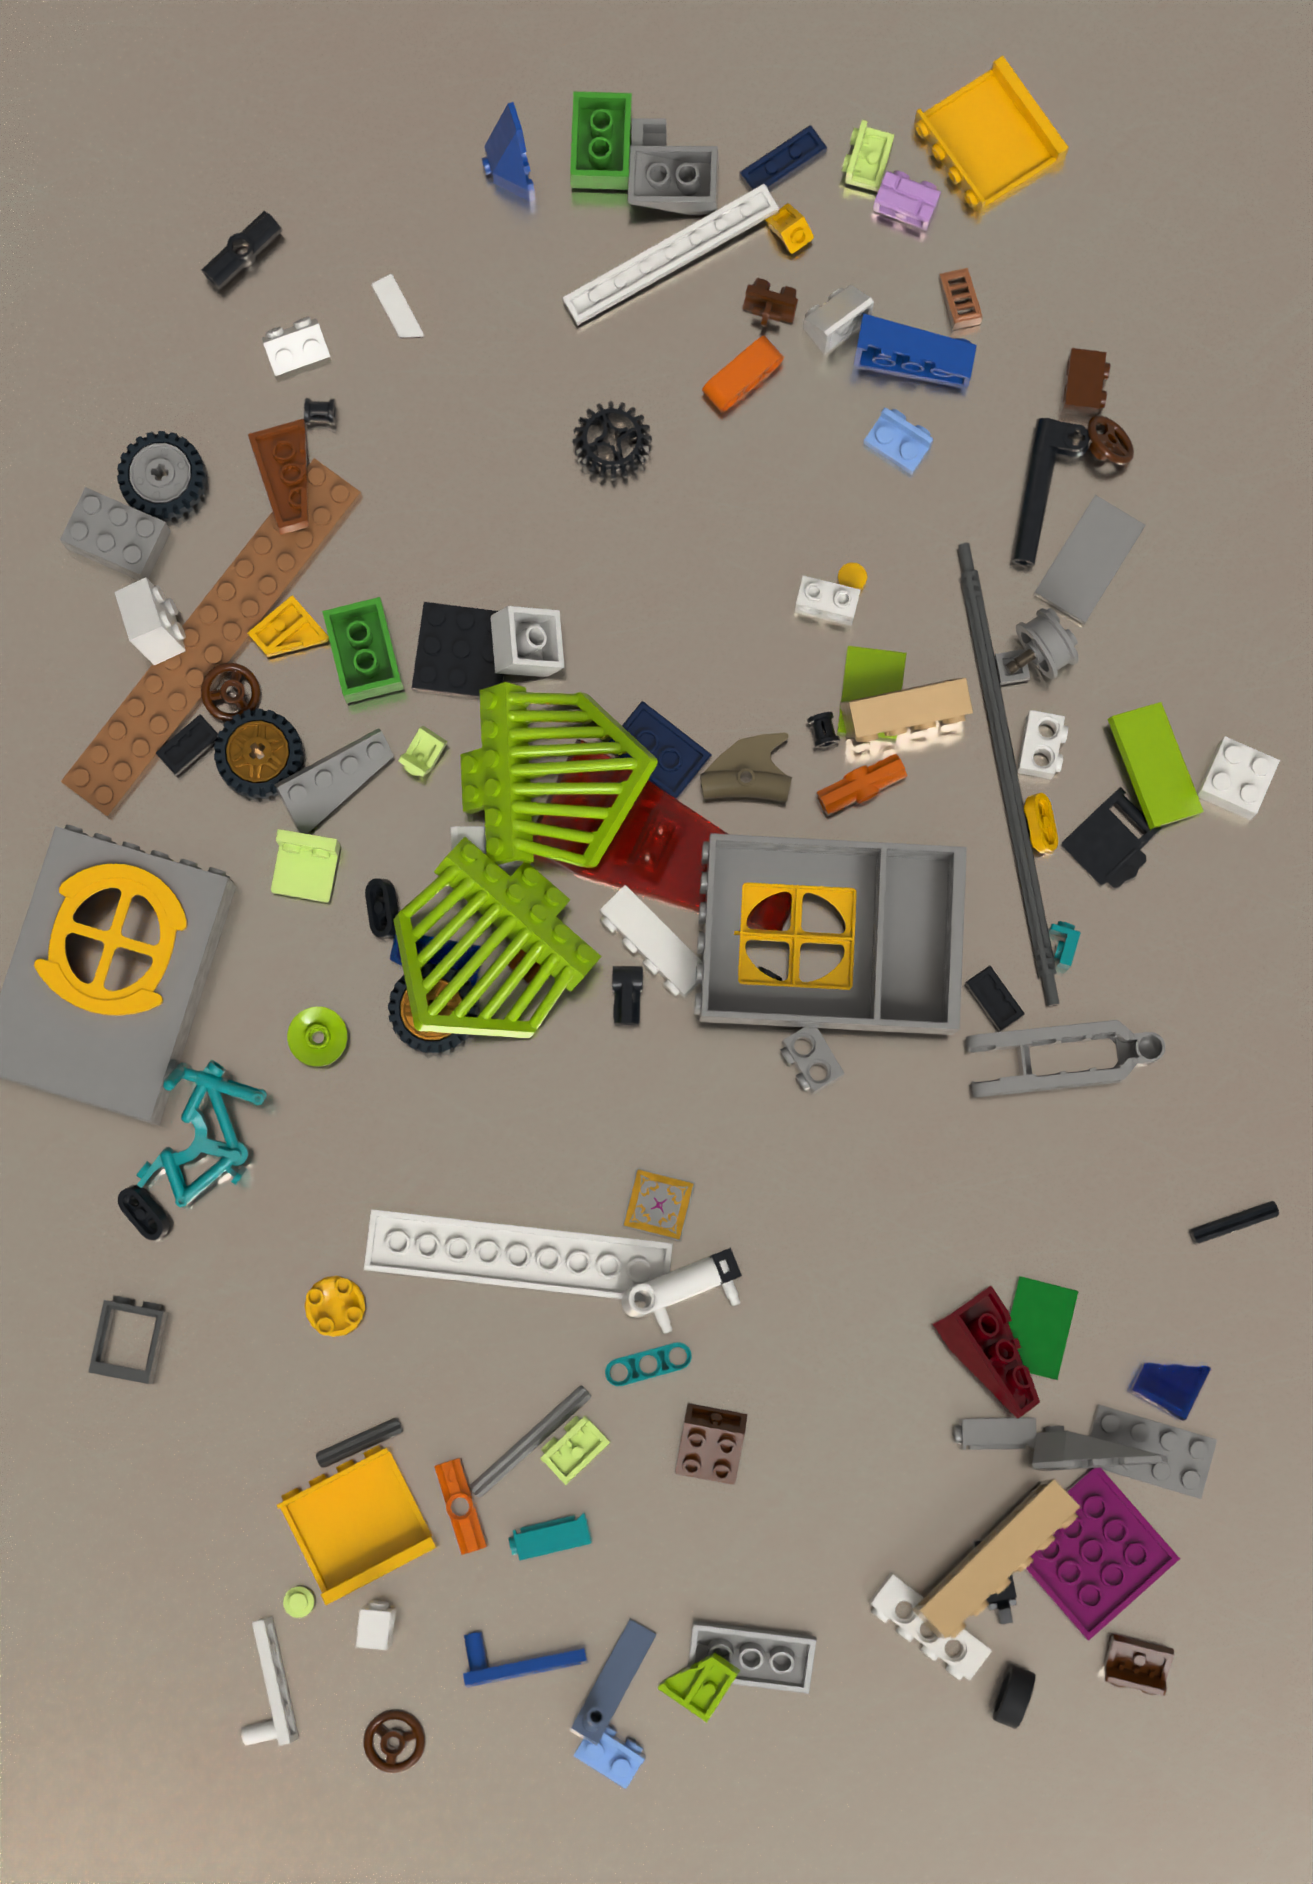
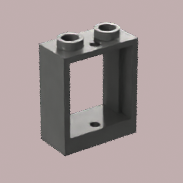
M113 1295L112 1301H103L88 1373L144 1384H153L168 1312L160 1311L161 1304L143 1301L142 1307L130 1305V1298ZM115 1310L156 1318L145 1370L104 1362Z

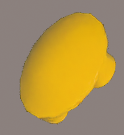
M340 1276L325 1277L316 1282L306 1294V1317L312 1327L321 1335L332 1337L346 1335L356 1329L363 1319L365 1311L364 1295L358 1285L348 1278Z

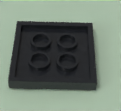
M424 602L412 690L480 699L479 690L503 683L504 674L495 673L490 617L498 611Z

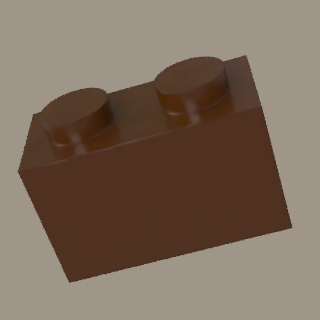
M1071 348L1067 361L1061 413L1094 417L1097 416L1100 408H1105L1107 391L1102 390L1103 380L1108 381L1110 363L1106 362L1107 352Z

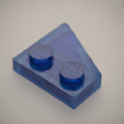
M1144 1363L1129 1392L1185 1421L1211 1368L1208 1366L1192 1367L1177 1364Z

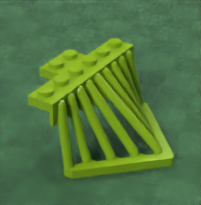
M507 682L479 690L482 748L460 754L463 812L470 814L484 810L486 855L497 865L516 860L531 863L534 862L535 854L580 867H597L657 766V758L586 693L526 692V687ZM530 704L573 705L579 707L582 711L527 710V707ZM594 721L598 725L588 727L528 728V725L532 722L588 724ZM611 737L615 741L529 746V743L538 739H606ZM628 753L632 757L529 763L531 760L552 756L622 755ZM633 770L628 780L620 783H530L531 779L549 774ZM542 795H618L612 807L531 802L532 798ZM551 815L603 819V822L597 832H587L532 822V816ZM533 835L586 843L589 846L585 853L581 855L534 842Z
M464 837L435 869L434 873L438 877L409 902L393 919L414 1027L418 1031L530 1038L539 1028L564 989L567 988L571 992L602 956L556 917L570 899L528 862H523L510 876L470 840ZM450 886L453 890L412 928L411 917L444 887ZM465 899L468 903L418 954L416 942L458 901ZM479 911L482 914L480 919L423 980L421 968L469 918ZM491 924H494L497 929L428 1006L426 995L483 932ZM506 936L512 940L452 1013L449 1016L438 1015ZM521 949L526 952L520 963L478 1014L477 1018L464 1017ZM537 962L540 965L538 972L505 1015L504 1019H491L534 963ZM552 975L555 978V982L530 1020L519 1021L518 1019L548 977Z

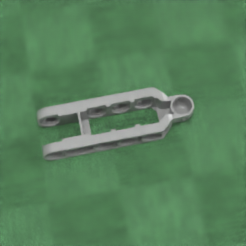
M1118 1020L977 1034L966 1037L967 1051L969 1053L1017 1048L1020 1070L1019 1076L1000 1077L997 1080L983 1082L972 1081L973 1097L1120 1083L1127 1078L1136 1065L1156 1062L1165 1052V1042L1160 1035L1155 1032L1133 1033ZM1099 1039H1110L1116 1044L1118 1062L1113 1068L1096 1069L1095 1067L1078 1072L1059 1071L1055 1074L1040 1076L1032 1074L1029 1047Z

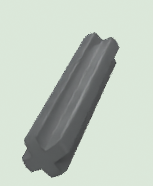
M393 1418L316 1453L318 1464L321 1468L327 1467L398 1435L403 1431L402 1425L398 1418Z

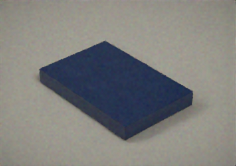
M641 701L622 725L657 758V766L649 777L648 782L674 802L677 801L712 757L711 753L644 701ZM628 753L622 755L614 754L618 758H632Z

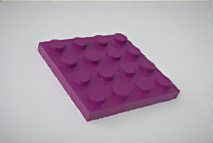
M1101 1467L1091 1468L1066 1491L1080 1506L1075 1512L1078 1517L1067 1528L1057 1529L1052 1534L1055 1540L1043 1551L1041 1549L1035 1551L1030 1556L1033 1559L1032 1563L1026 1568L1029 1574L1088 1641L1180 1560L1178 1555Z

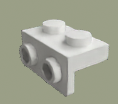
M305 317L295 321L293 327L285 330L282 327L273 328L266 332L267 336L262 337L275 376L330 357L317 319L311 320L310 317Z

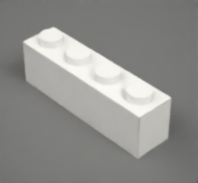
M624 885L600 909V914L603 916L600 920L601 923L611 933L617 930L624 937L621 941L622 944L632 954L638 951L645 958L642 962L643 965L653 975L659 972L666 979L663 983L664 986L674 996L680 993L685 998L698 985L695 984L697 962L702 963V961Z

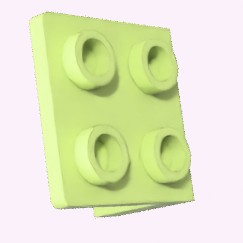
M278 829L276 842L279 845L271 892L328 903L331 898L340 851L338 840Z

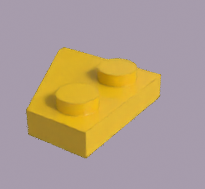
M293 595L247 633L267 657L329 641L325 631Z

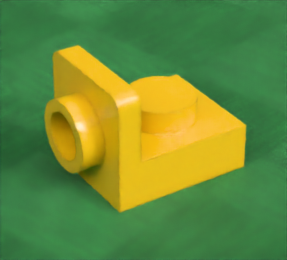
M789 203L781 207L779 212L765 219L768 227L783 240L791 254L814 239V235L805 217Z

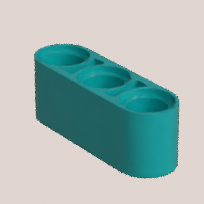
M677 1342L610 1361L607 1365L605 1376L612 1385L624 1386L682 1370L690 1364L692 1358L691 1351L685 1344ZM675 1347L683 1348L687 1354V1359L682 1365H674L669 1359V1353ZM650 1355L657 1360L658 1366L654 1372L647 1374L641 1370L639 1363L644 1356ZM615 1364H623L628 1370L626 1379L621 1382L613 1380L610 1375V1370Z

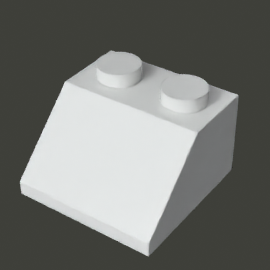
M852 285L844 290L842 288L837 289L829 296L828 302L821 307L819 305L812 307L805 314L806 318L804 319L803 329L824 355L861 328L863 313L872 316L874 301Z

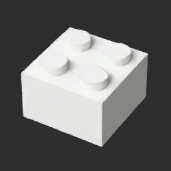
M145 577L114 592L129 641L154 665L186 651L183 642L186 635L175 617L178 614V609L171 598L167 599L159 585L154 586Z
M507 606L490 616L495 673L548 677L565 668L560 610Z
M1225 736L1219 742L1197 792L1198 798L1251 820L1258 813L1280 760Z

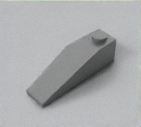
M1047 1426L1046 1432L1037 1433L1032 1465L1034 1470L1057 1471L1168 1463V1459L1164 1455L1071 1431H1064V1426Z

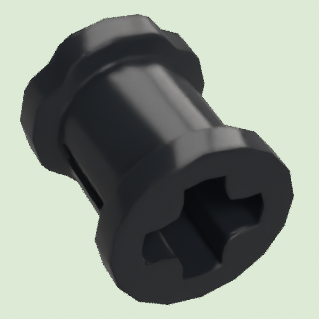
M305 398V424L310 425L311 422L336 424V399H330L329 402L312 401L310 398Z
M832 712L820 713L807 719L808 724L812 725L814 732L815 748H824L840 742V737L836 736L831 720L834 717Z

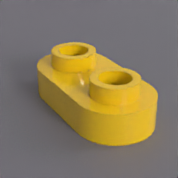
M1044 793L1030 795L1026 798L1024 813L1030 830V843L1040 853L1053 851L1058 846V835L1051 802Z

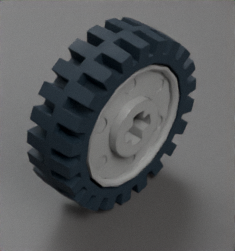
M158 431V434L149 432L146 433L147 437L145 438L139 436L135 439V444L130 443L126 447L128 451L122 453L120 457L121 463H118L117 481L126 502L132 508L155 518L164 519L165 522L172 521L173 517L177 519L182 518L185 512L189 514L193 511V506L200 503V496L204 495L206 490L205 484H207L206 469L199 452L186 438L179 437L173 432H170V434H167L165 431ZM163 472H166L167 476H163L161 481H158L156 476H161Z

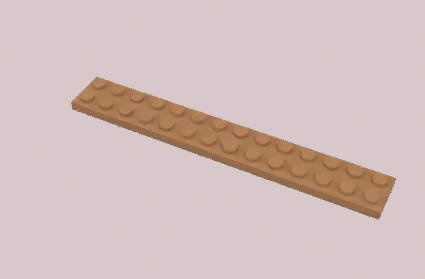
M314 458L307 466L309 527L280 535L273 511L182 626L186 638L183 639L186 651L157 665H151L61 780L66 787L108 818L113 815L158 757L156 752L173 738L202 701L201 686L207 673L220 664L231 663L250 639L247 633L269 615L362 496L358 489ZM222 674L218 675L213 680L210 689L213 687V685L216 683V681L220 678Z

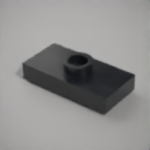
M199 714L160 748L156 754L177 777L217 742L218 733Z
M990 965L965 982L999 1032L1025 1015Z

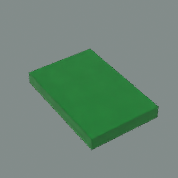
M1018 1276L1009 1313L1012 1320L1009 1322V1326L1014 1339L1018 1338L1021 1348L1018 1349L1022 1363L1028 1367L1030 1374L1058 1380L1079 1291Z

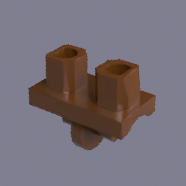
M757 278L753 285L748 284L742 309L762 317L761 326L767 327L769 319L793 324L799 300L796 298L797 290L795 288L785 286L781 288L780 293L770 291L771 284L768 280Z

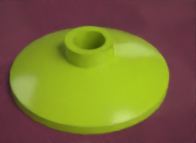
M319 1006L310 1007L298 1013L291 1021L288 1028L287 1041L292 1054L299 1061L309 1066L321 1067L333 1063L342 1055L347 1045L348 1032L342 1018L333 1010ZM318 1032L324 1034V1040L321 1043H315L313 1040L314 1035Z

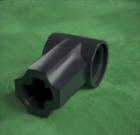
M613 966L612 993H615L614 1025H640V993L643 991V966Z

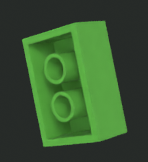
M573 91L571 188L628 190L632 93Z
M380 597L322 611L342 694L346 703L404 689L384 606Z

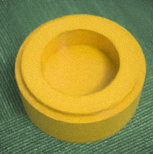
M847 563L839 570L837 582L840 585L860 589L861 591L867 582L866 570L858 563Z

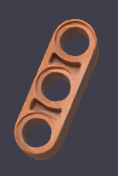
M765 335L761 336L714 375L704 385L702 391L721 412H724L774 371L785 357Z

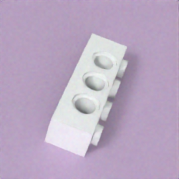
M890 1572L869 1601L874 1606L871 1612L884 1623L891 1619L899 1626L896 1632L909 1642L915 1638L922 1643L921 1651L932 1660L936 1661L940 1657L948 1663L945 1670L958 1680H961L963 1676L971 1680L992 1650L965 1629L955 1638H939L935 1634L931 1637L922 1636L920 1626L923 1621L912 1610L908 1617L899 1618L895 1613V1608L899 1602L907 1601L913 1609L924 1597ZM952 1639L959 1640L961 1644V1650L955 1656H949L945 1652L946 1643Z

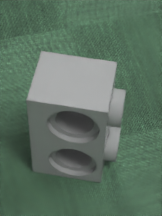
M804 1027L783 1039L782 1045L784 1048L780 1049L788 1065L794 1063L799 1072L796 1078L804 1091L809 1089L813 1095L844 1076V1071L818 1028ZM797 1040H807L811 1045V1051L805 1055L799 1054L794 1048ZM814 1065L823 1066L827 1072L826 1078L820 1081L813 1079L810 1075V1068Z

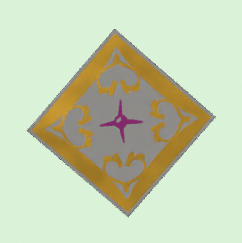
M636 1168L622 1227L681 1242L695 1182Z

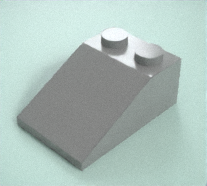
M630 146L628 204L687 215H709L717 211L719 154L717 146Z

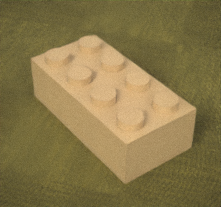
M955 678L840 703L847 738H855L856 742L879 739L878 733L884 732L885 736L908 733L907 727L913 726L914 730L937 727L936 721L942 720V724L966 721L965 715L973 713L966 678Z

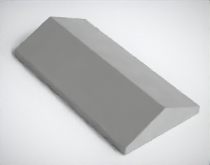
M693 1621L688 1667L716 1653L741 1670L732 1684L809 1694L817 1637Z

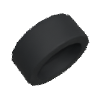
M1015 1665L1009 1667L993 1711V1720L1014 1729L1020 1726L1034 1689L1036 1679L1034 1672Z

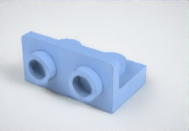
M884 407L879 419L864 439L863 444L912 475L930 450L933 438L930 436L931 433L923 426H914L906 421L905 415L896 409L889 410Z
M609 1725L597 1746L583 1738L573 1756L624 1789H627L639 1767L646 1759V1756L641 1753L644 1748L630 1739L623 1742L615 1736L617 1731Z

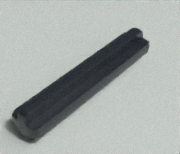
M1270 1201L1192 1228L1191 1235L1194 1242L1199 1244L1277 1217L1279 1210L1276 1203Z

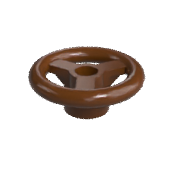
M1101 415L1092 417L1087 425L1088 435L1092 441L1089 444L1092 454L1101 461L1108 459L1120 465L1130 463L1134 457V448L1127 433L1108 417ZM1097 424L1105 426L1103 434L1097 433ZM1115 434H1116V435L1118 436V438L1121 440L1123 446L1119 443V441H1118L1117 437L1115 436Z
M223 663L211 669L205 676L201 686V697L205 708L211 715L219 720L230 722L234 715H241L245 710L250 709L254 711L260 700V686L256 676L245 666L237 663ZM224 672H232L230 680L224 682L220 690L210 691L211 684L218 675ZM242 675L251 686V699L248 704L243 700L245 689L240 682ZM228 687L236 689L235 697L231 698L227 695L226 690ZM223 699L227 703L235 704L240 711L236 713L223 712L213 704L212 700Z
M400 1710L386 1711L373 1718L367 1726L363 1739L364 1751L368 1760L377 1769L387 1773H401L412 1768L420 1760L425 1747V1735L420 1723L412 1715ZM388 1720H401L407 1723L412 1730L405 1733H400L396 1730L389 1731L382 1723ZM374 1733L381 1737L380 1747L382 1752L387 1755L386 1762L382 1761L374 1751ZM396 1737L399 1740V1746L392 1748L388 1743L389 1738ZM416 1739L412 1755L404 1762L396 1764V1757L402 1753L406 1742Z

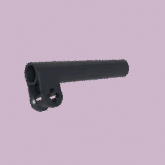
M1039 418L1036 420L1011 560L1014 564L1021 566L1035 565L1056 457L1060 455L1079 458L1087 452L1090 437L1088 430L1080 424L1060 422L1050 418ZM1074 437L1080 438L1078 445L1072 444Z

